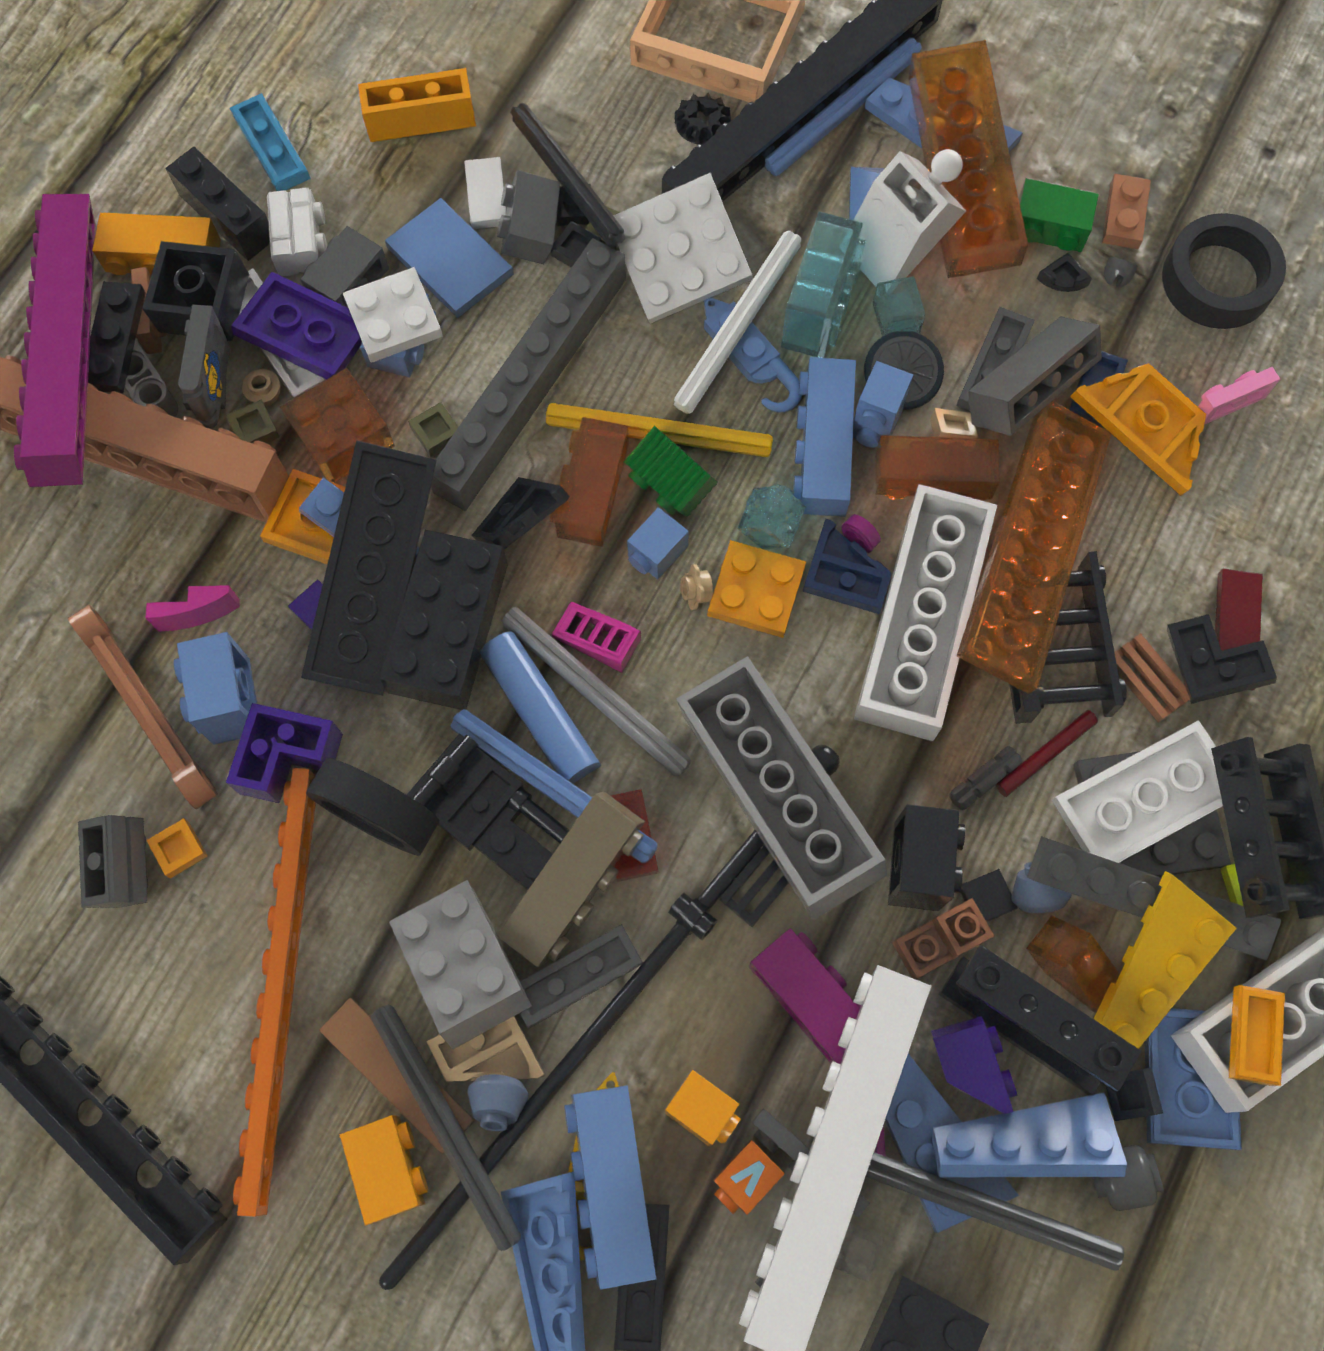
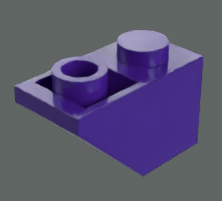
M982 1016L931 1031L947 1083L1004 1114L1014 1112L1010 1098L1018 1095L1009 1069L1000 1071L995 1054L1002 1053L1003 1049L995 1026L986 1028Z

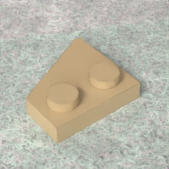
M515 1016L455 1049H452L440 1034L426 1041L446 1082H472L480 1076L489 1074L510 1076L518 1080L540 1079L545 1076Z

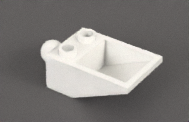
M945 149L938 152L932 160L931 173L918 159L899 151L874 180L840 245L842 250L884 297L888 298L966 212L941 184L942 182L953 181L962 171V159L954 150ZM917 182L921 185L920 190L914 188Z

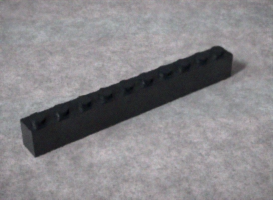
M872 0L853 21L848 20L829 41L824 40L821 42L815 52L806 60L797 62L789 74L779 82H773L755 102L746 104L737 117L729 123L722 124L714 136L703 145L699 144L694 147L689 156L679 165L670 167L662 178V194L711 173L722 202L765 167L766 157L906 39L912 37L916 40L938 21L943 0Z

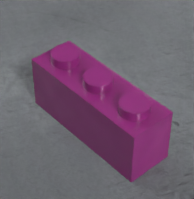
M789 928L750 962L749 968L831 1064L834 1061L841 1064L846 1050L838 1046L842 1031L848 1017L857 1019L861 1005L854 1003L843 990L847 983L839 972L831 965L825 969L814 956L818 950L813 942L803 932L796 935Z

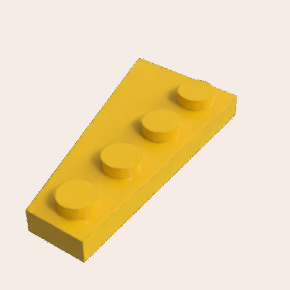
M1167 871L1164 872L1158 884L1162 888L1154 905H1148L1141 919L1144 925L1134 946L1129 945L1123 956L1122 962L1125 964L1116 983H1110L1093 1018L1138 1049L1237 929L1178 878Z

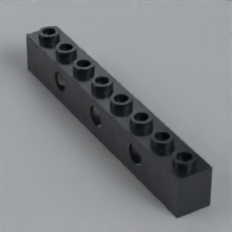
M0 976V1083L173 1265L188 1263L228 1220L219 1211L223 1206L221 1201L210 1190L204 1187L199 1190L188 1179L192 1175L190 1169L177 1157L171 1156L168 1158L158 1148L161 1144L160 1138L147 1126L141 1125L138 1127L128 1117L131 1113L129 1106L115 1094L108 1096L98 1086L102 1081L100 1076L84 1063L79 1066L69 1056L72 1052L70 1045L55 1033L49 1035L40 1026L43 1022L41 1015L25 1003L20 1005L11 996L15 992L14 988ZM33 1039L44 1051V1056L37 1064L27 1065L22 1061L20 1051L27 1041ZM88 1099H91L103 1112L101 1119L92 1126L82 1124L78 1118L79 1107ZM148 1160L162 1173L160 1182L152 1188L143 1187L137 1179L139 1167Z

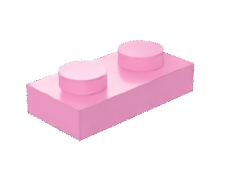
M1270 367L1259 373L1251 370L1241 375L1229 386L1223 387L1222 384H1219L1207 390L1201 396L1202 401L1198 406L1206 413L1205 424L1265 399L1280 380L1274 368Z

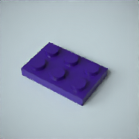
M274 272L269 274L231 325L233 335L333 383H336L362 344L348 307Z

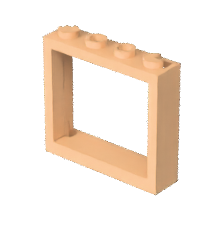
M649 0L630 39L631 65L746 102H755L766 92L774 80L804 12L805 0H744L786 13L762 69L656 36L672 0Z

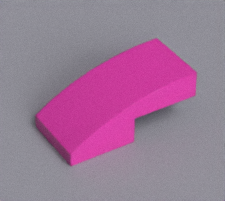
M229 585L188 586L187 602L147 603L145 618L158 632L186 629L214 621L240 607V599Z

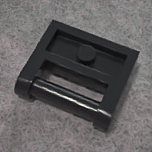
M520 788L513 794L507 806L476 841L474 846L528 890L553 854L513 822L522 813L559 844L565 838L569 829L531 800L532 795L524 788Z

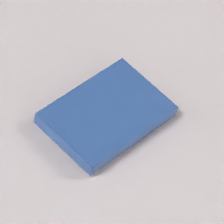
M442 198L385 240L386 247L408 269L415 267L420 281L457 318L514 275L512 266Z
M1171 1008L1145 1040V1068H1152L1163 1110L1162 1114L1146 1116L1147 1143L1242 1150L1240 1112L1225 1113L1171 1037L1173 1033L1205 1011Z

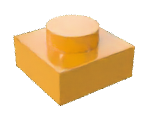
M185 818L146 840L164 875L170 879L208 857L190 822Z

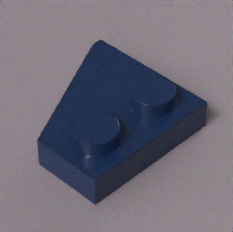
M825 518L803 592L880 614L892 573L879 561L871 559L867 555L866 550L855 540L851 543L836 530V524L832 520Z

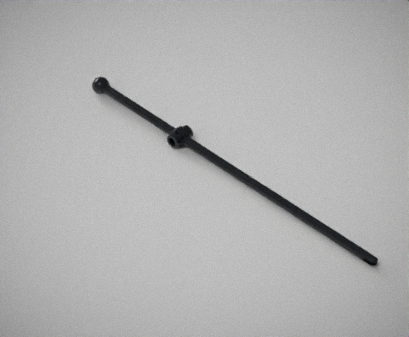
M818 745L812 749V752L829 776L837 771L840 759L834 750L826 745ZM756 830L752 832L698 898L693 900L683 893L674 902L668 912L677 919L674 927L529 1098L517 1121L507 1125V1129L497 1136L479 1158L487 1175L491 1173L687 936L693 933L703 940L711 932L718 920L709 913L710 909L764 845ZM461 1181L381 1275L379 1284L382 1289H393L470 1198Z

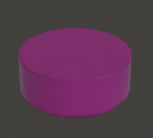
M853 514L841 526L844 537L851 543L855 540L867 553H870L881 542V537L876 528L862 516Z

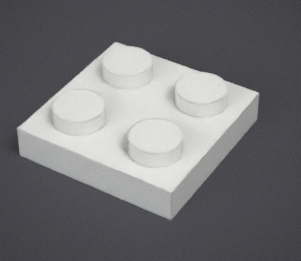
M415 267L343 292L344 299L371 363L443 337L440 325Z

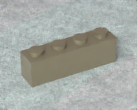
M606 792L594 794L496 936L537 967L549 959L554 962L557 961L570 943V940L565 936L573 924L580 927L595 906L590 903L598 889L605 892L618 875L619 870L614 866L624 853L629 857L640 844L644 835L639 830L645 821Z

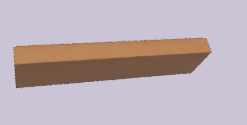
M349 998L319 1031L441 1154H445L373 1024L371 1016L354 999ZM435 1080L463 1132H465L475 1122V1119Z

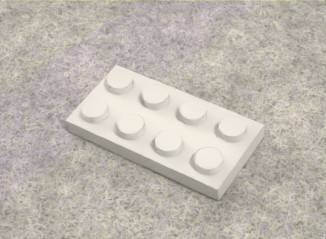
M1198 720L1059 794L1052 799V802L1083 851L1120 863L1223 807L1211 748L1216 746Z

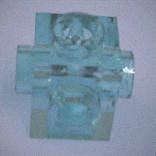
M774 484L770 487L754 488L747 500V506L737 529L761 549L789 548L799 528L806 506L793 496V491L786 486Z

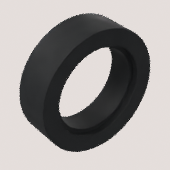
M1211 214L1194 220L1181 231L1165 259L1162 269V282L1165 293L1172 305L1191 321L1216 329L1237 328L1257 319L1269 306L1284 282L1286 260L1279 242L1259 223L1235 214ZM1207 246H1222L1240 253L1251 263L1255 270L1257 279L1256 289L1240 297H1224L1210 292L1194 278L1190 268V255L1196 250Z
M332 758L325 759L306 791V795L347 823L395 848L416 856L421 855L440 821L430 810L398 789L356 767Z

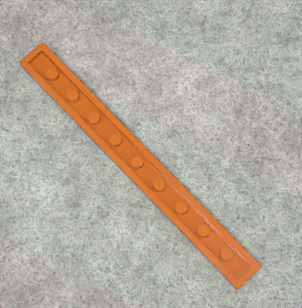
M293 768L291 781H286L283 792L284 804L288 806L286 822H281L278 831V843L283 849L281 863L275 865L273 872V886L277 889L276 905L271 906L268 912L267 925L268 930L272 932L270 949L264 951L262 959L263 975H267L265 993L259 994L256 1007L257 1018L261 1019L259 1037L254 1038L251 1047V1063L256 1065L254 1082L248 1084L245 1094V1108L250 1110L248 1129L242 1131L239 1142V1155L244 1157L242 1176L237 1177L233 1190V1203L238 1205L237 1216L256 1217L267 1215L316 806V802L306 795L307 789L316 776L310 769Z

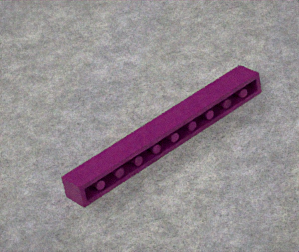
M42 194L41 210H35V222L38 233H33V246L36 256L31 257V271L35 281H29L28 284L29 297L33 306L26 307L27 323L31 331L24 333V346L28 359H22L21 367L26 386L19 387L20 406L24 413L23 415H17L16 418L17 433L21 444L14 445V460L17 470H24L29 487L83 485L94 253L92 249L96 223L89 194Z

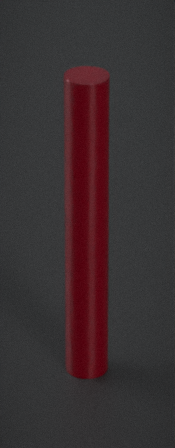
M1086 710L995 785L1000 794L1004 797L1009 796L1097 724L1098 719L1095 714L1090 710Z

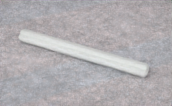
M786 231L782 234L675 396L674 406L678 410H682L686 414L693 412L800 249L801 237L798 234H794L791 231Z

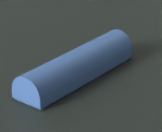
M512 631L502 633L486 643L480 651L481 658L555 772L571 783H575L601 767L599 760L515 633Z

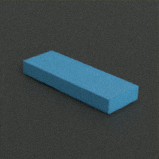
M262 93L230 107L235 121L276 191L288 190L311 179L308 170Z

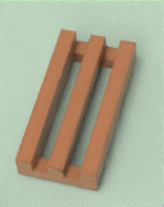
M1141 633L1115 651L1118 675L1125 681L1126 685L1158 723L1190 700L1185 685ZM1124 656H1126L1129 659V661L1134 665V667L1139 671L1142 679L1147 683V685L1149 687H1152L1155 690V692L1160 696V698L1166 703L1167 706L1165 708H1163V706L1158 702V700L1153 696V694L1148 690V688L1142 683V681L1137 677V675L1122 659Z

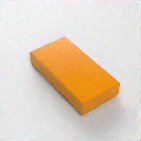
M1243 985L1233 987L1229 1061L1230 1079L1269 1086H1281L1285 993Z

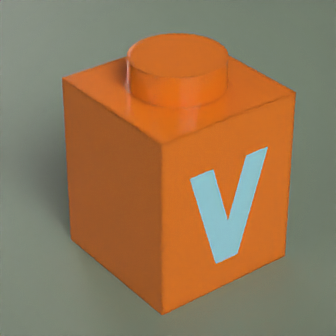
M749 1140L713 1179L720 1187L714 1195L732 1214L740 1208L748 1215L785 1173L753 1140Z

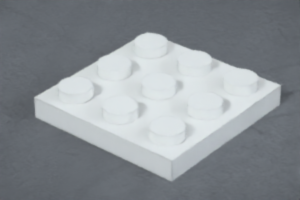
M711 173L613 215L624 229L625 240L617 245L620 252L625 254L626 267L650 324L753 279Z

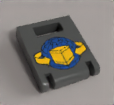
M192 305L190 320H186L184 330L187 337L178 385L181 391L186 393L185 398L197 421L206 428H213L217 425L231 347L213 306Z

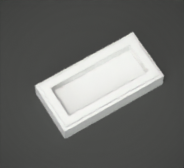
M500 157L466 160L464 163L471 227L473 229L498 227L501 215H506V207L501 206L504 189Z

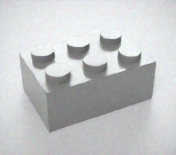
M468 880L389 921L438 1032L452 1049L532 1006L499 938L496 936L497 934L480 899Z

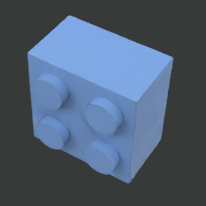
M228 632L177 643L179 658L174 659V670L179 683H183L185 697L180 698V709L185 722L191 723L196 728L198 734H203L214 745L240 739L251 704H257L249 657Z

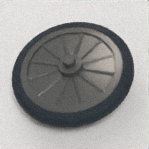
M907 330L891 332L878 339L868 351L864 363L866 383L876 361L913 374L903 410L923 406L939 391L944 377L943 359L935 344L922 334Z

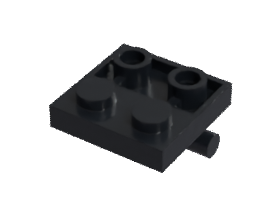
M459 733L406 795L435 814L440 820L438 826L471 851L476 841L507 806L513 794L518 789L524 788L523 783L477 748L479 745L468 735L463 737Z

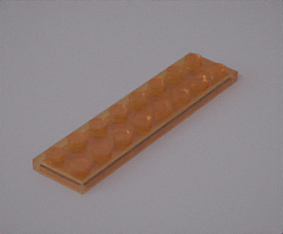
M1054 401L1050 402L1033 417L956 655L1028 694L1036 690L1040 682L1112 434Z

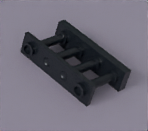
M1097 551L1087 553L1078 566V571L1025 574L1023 570L1019 571L1017 557L1000 558L992 575L1015 724L1032 723L1041 712V709L1044 708V705L1088 701H1101L1104 717H1112L1124 705L1127 698L1125 681L1119 679L1103 590L1106 585V572L1104 566L1099 565ZM1082 587L1085 608L1031 612L1029 608L1024 606L1023 594H1025L1026 590ZM1088 624L1092 646L1037 650L1035 646L1030 644L1029 632L1035 627ZM1095 662L1098 684L1055 688H1043L1041 684L1037 685L1035 670H1037L1038 666Z
M1245 737L1211 748L1246 918L1290 910L1288 902H1296L1299 919L1323 917L1324 805L1310 745L1299 743L1263 754L1264 758L1257 757L1253 737ZM1261 775L1268 776L1273 799H1266ZM1270 816L1277 817L1282 841H1275ZM1279 859L1287 860L1291 884H1284Z
M979 945L971 960L964 956L959 960L938 994L972 1018L982 1016L987 1028L995 1026L999 1036L1088 1096L1094 1095L1101 1082L1113 1090L1119 1091L1142 1052L982 945Z

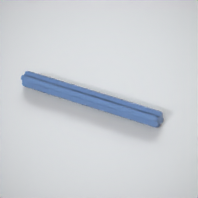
M912 37L906 39L768 155L765 159L767 171H770L773 176H778L863 105L866 99L888 77L893 79L915 61L921 54V44Z
M463 709L453 717L451 723L453 731L458 734L460 733L463 737L465 735L471 737L478 743L479 746L477 748L577 818L592 799L586 792L468 710ZM639 830L644 837L631 856L641 863H647L654 856L658 844Z

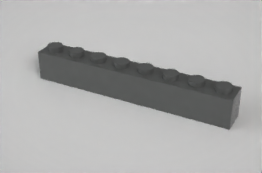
M594 238L591 239L436 458L437 463L431 485L433 494L466 512L626 281L625 254Z

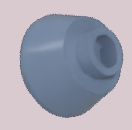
M1032 862L1026 863L1024 869L1017 873L1011 898L1012 902L1024 912L1048 913L1057 911L1065 907L1072 896L1071 893L1027 878Z
M483 1075L478 1077L468 1087L472 1115L474 1119L480 1122V1126L483 1129L489 1131H504L507 1129V1125L515 1123L529 1096L521 1081L505 1075Z

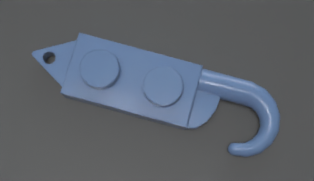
M714 298L704 300L706 316L704 330L712 339H714L736 306L734 301L728 304ZM751 322L729 355V359L748 381L762 384L778 378L789 391L788 398L779 403L763 398L762 404L774 412L790 411L799 404L802 395H798L799 379L780 358V353Z

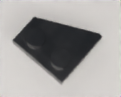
M518 477L471 536L476 541L503 546L506 549L565 503L570 496L562 486Z

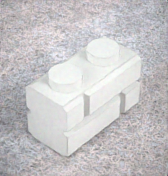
M309 188L291 189L290 192L286 190L268 192L267 207L270 250L274 266L278 275L281 276L298 275L299 272L304 273L307 266L315 262L327 249L325 234L319 232V225L325 224L322 202H315L312 191Z

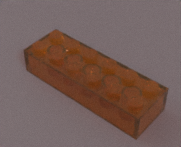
M986 40L913 53L909 71V84L925 166L931 173V163L934 156L945 149L956 151L963 162L962 171L956 179L941 183L966 210L940 240L947 278L1021 266L1028 248V242Z

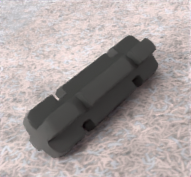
M1011 746L1005 747L996 754L994 759L991 758L965 780V783L962 782L955 787L949 794L951 801L960 810L967 809L977 800V797L983 796L1002 780L1006 773L1009 774L1022 763L1021 756Z

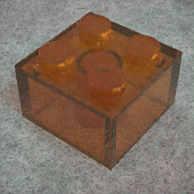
M348 368L280 406L291 430L322 476L330 482L335 483L349 474L356 440L390 449L395 447L387 424Z

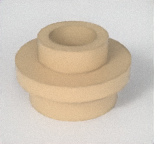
M257 369L250 372L244 378L242 392L250 403L262 400L266 407L275 403L279 398L281 383L274 372L267 369ZM266 383L263 388L256 389L258 385Z

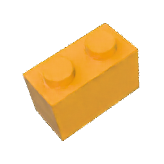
M391 1115L339 1134L365 1225L374 1224L425 1205L423 1194L428 1193V1185L422 1167H414L410 1149L415 1148V1141L407 1121L401 1123L400 1116Z

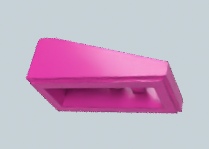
M570 602L551 634L553 638L621 673L641 641L640 630L574 602ZM575 616L582 618L574 634L566 632ZM589 623L595 625L587 640L582 639L583 633ZM602 630L609 632L601 646L595 644ZM617 636L622 640L614 652L609 650Z

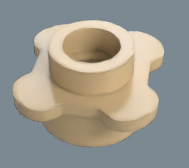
M697 564L691 565L690 572L684 574L680 583L682 597L684 600H688L691 610H697L698 603L710 602L713 595L710 573L707 570L700 571Z

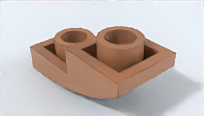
M973 898L896 939L892 944L911 977L917 980L993 938L995 935Z

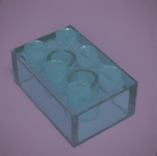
M821 211L818 212L786 307L781 348L813 357L825 358L828 346H836L842 326L841 321L843 315H846L852 295L851 290L853 284L857 282L862 264L861 259L866 245V240L860 239L862 222Z

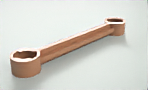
M89 604L68 617L75 632L92 651L172 773L174 783L194 809H198L216 797L218 793L215 787L193 760L113 639L114 636L98 612Z

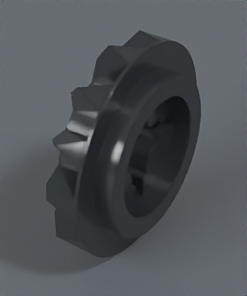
M709 92L705 97H698L693 93L690 100H681L678 110L675 111V127L677 132L685 140L698 145H703L714 136L722 124L731 122L730 107L724 105L722 97L717 99L711 98ZM701 111L705 116H709L708 126L701 117L697 118L698 112Z

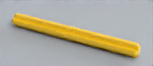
M550 403L546 410V424L554 427L644 439L655 426L678 445L760 457H769L773 444V437L763 433Z

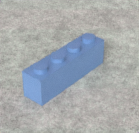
M810 357L807 372L800 371L798 395H805V406H798L797 429H803V441L796 440L795 464H802L801 476L795 475L793 484V499H800L799 514L846 517L851 491L856 360Z
M628 1085L572 1094V1104L564 1105L568 1133L576 1132L579 1151L571 1152V1163L575 1181L583 1180L585 1199L577 1200L581 1230L589 1228L592 1248L584 1249L588 1279L596 1277L600 1290L656 1280Z

